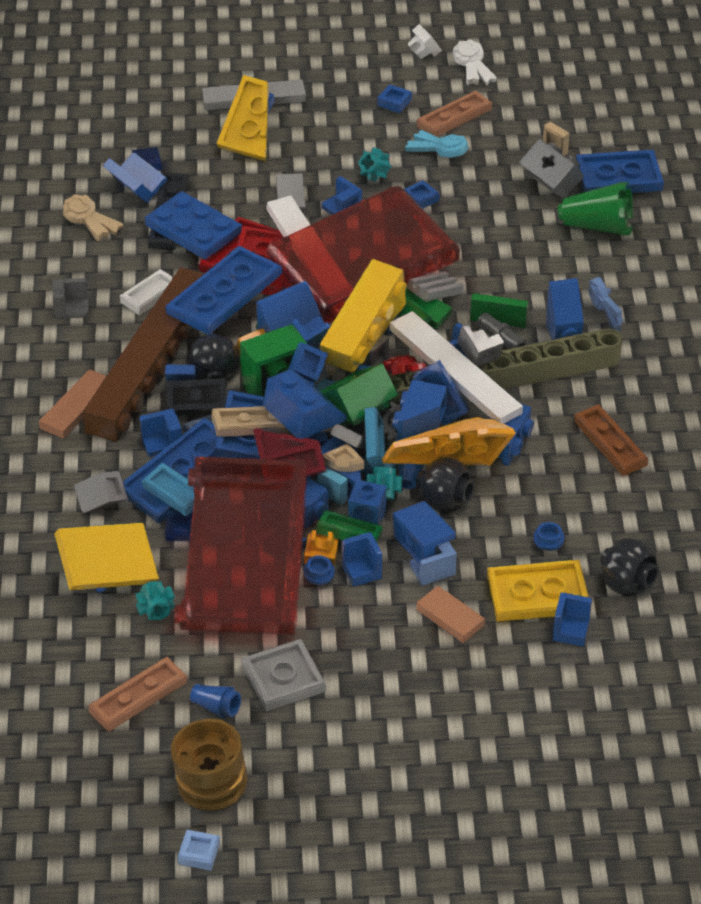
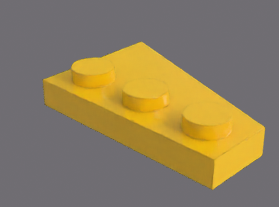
M243 75L216 143L218 148L266 161L269 85L267 81Z

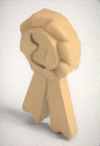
M74 194L64 201L63 216L72 223L85 224L96 241H100L101 238H108V232L117 235L118 230L123 229V223L95 212V202L87 195Z

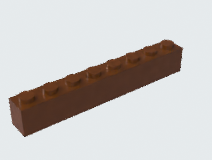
M181 267L178 269L83 410L85 433L117 442L123 431L126 432L129 429L131 419L136 412H140L144 399L148 393L151 394L153 392L157 379L160 375H164L166 365L172 357L177 355L183 339L189 337L192 326L166 314L165 306L203 276L204 273Z

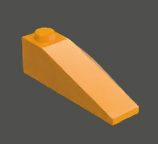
M480 417L465 419L393 442L382 457V461L384 464H431L438 458L452 457L459 460L463 465H492L513 438L515 431L514 428L495 419H482Z

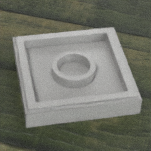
M302 639L241 658L242 667L266 712L326 692V683Z

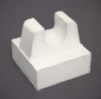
M420 24L412 30L415 36L408 43V46L420 59L430 53L436 57L442 51L433 37Z

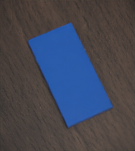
M238 246L165 306L166 314L210 335L283 274L282 266Z
M204 417L125 479L123 485L128 501L160 524L175 512L176 509L144 489L141 481L161 463L166 464L203 489L237 461L214 457L218 437L213 423Z

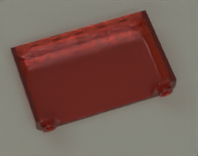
M394 186L286 237L273 241L268 246L265 257L282 266L283 274L277 279L286 289L303 281L308 283L324 323H330L336 319L372 259L402 269L404 283L408 285L409 279L429 275L458 261L460 248L401 186Z
M196 457L195 468H189L188 486L194 487L195 497L185 597L182 598L181 605H175L174 623L180 624V630L296 635L307 489V461Z

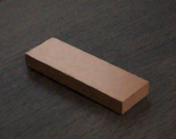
M474 91L418 118L417 127L438 137L492 110V102L477 91Z
M89 369L39 420L40 429L64 439L83 419V410L106 376Z
M165 657L89 704V713L110 732L186 684L187 675L168 657Z

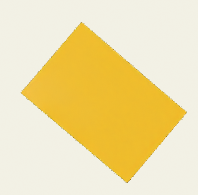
M143 523L60 528L54 533L69 591L141 585L159 579Z
M579 560L487 568V579L497 622L555 617L561 592L589 597Z

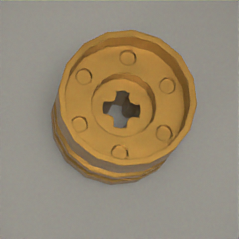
M208 718L197 720L184 726L174 736L170 748L178 790L183 800L196 809L206 811L224 809L237 802L245 793L248 784L241 738L237 730L223 720Z

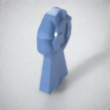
M601 277L589 280L588 291L593 305L597 307V310L605 311L610 329L620 332L621 322H623L622 311L609 297L608 294L611 293V289H606Z

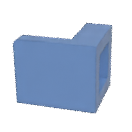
M448 541L435 546V556L421 560L420 564L415 559H411L410 567L423 586L456 575L457 553Z

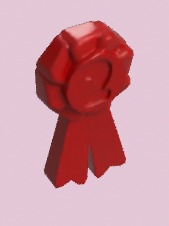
M409 354L390 357L382 362L386 371H391L392 375L406 373V371L414 372L426 367L425 363L417 362L416 357Z

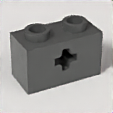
M539 139L520 160L519 164L531 177L563 200L584 178V175L578 169L580 164L570 155L566 158L561 155L562 150L554 143L546 144Z

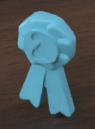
M420 130L418 134H414V141H407L408 145L405 146L406 152L436 151L440 156L449 158L463 155L469 148L464 136L451 134L438 138L423 130Z

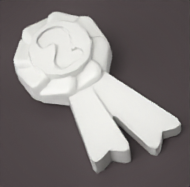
M471 39L459 41L453 48L452 54L456 63L466 66L467 85H479V77L486 86L490 82H496V76L481 62L484 57L481 44Z

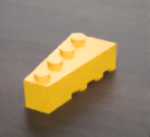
M375 259L371 260L320 343V350L328 353L325 363L353 373L359 364L364 362L369 351L390 326V322L396 318L406 305L405 291L407 284L404 283L402 269Z

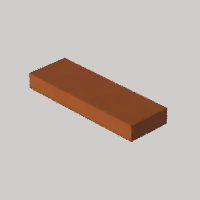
M599 404L574 414L576 425L622 476L648 466L647 456Z

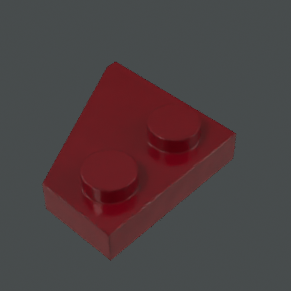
M259 428L253 429L267 487L327 472L319 441L308 438H296L293 435L267 432Z

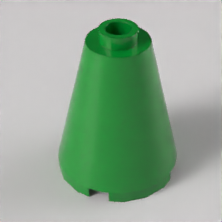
M619 182L564 198L562 204H558L559 220H563L566 226L622 236L631 235L633 226H628V219H633V199L631 189H626L629 182Z

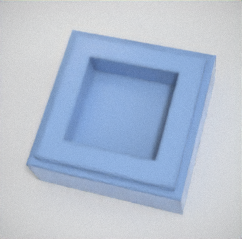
M186 830L177 857L178 864L212 871L220 846V836Z

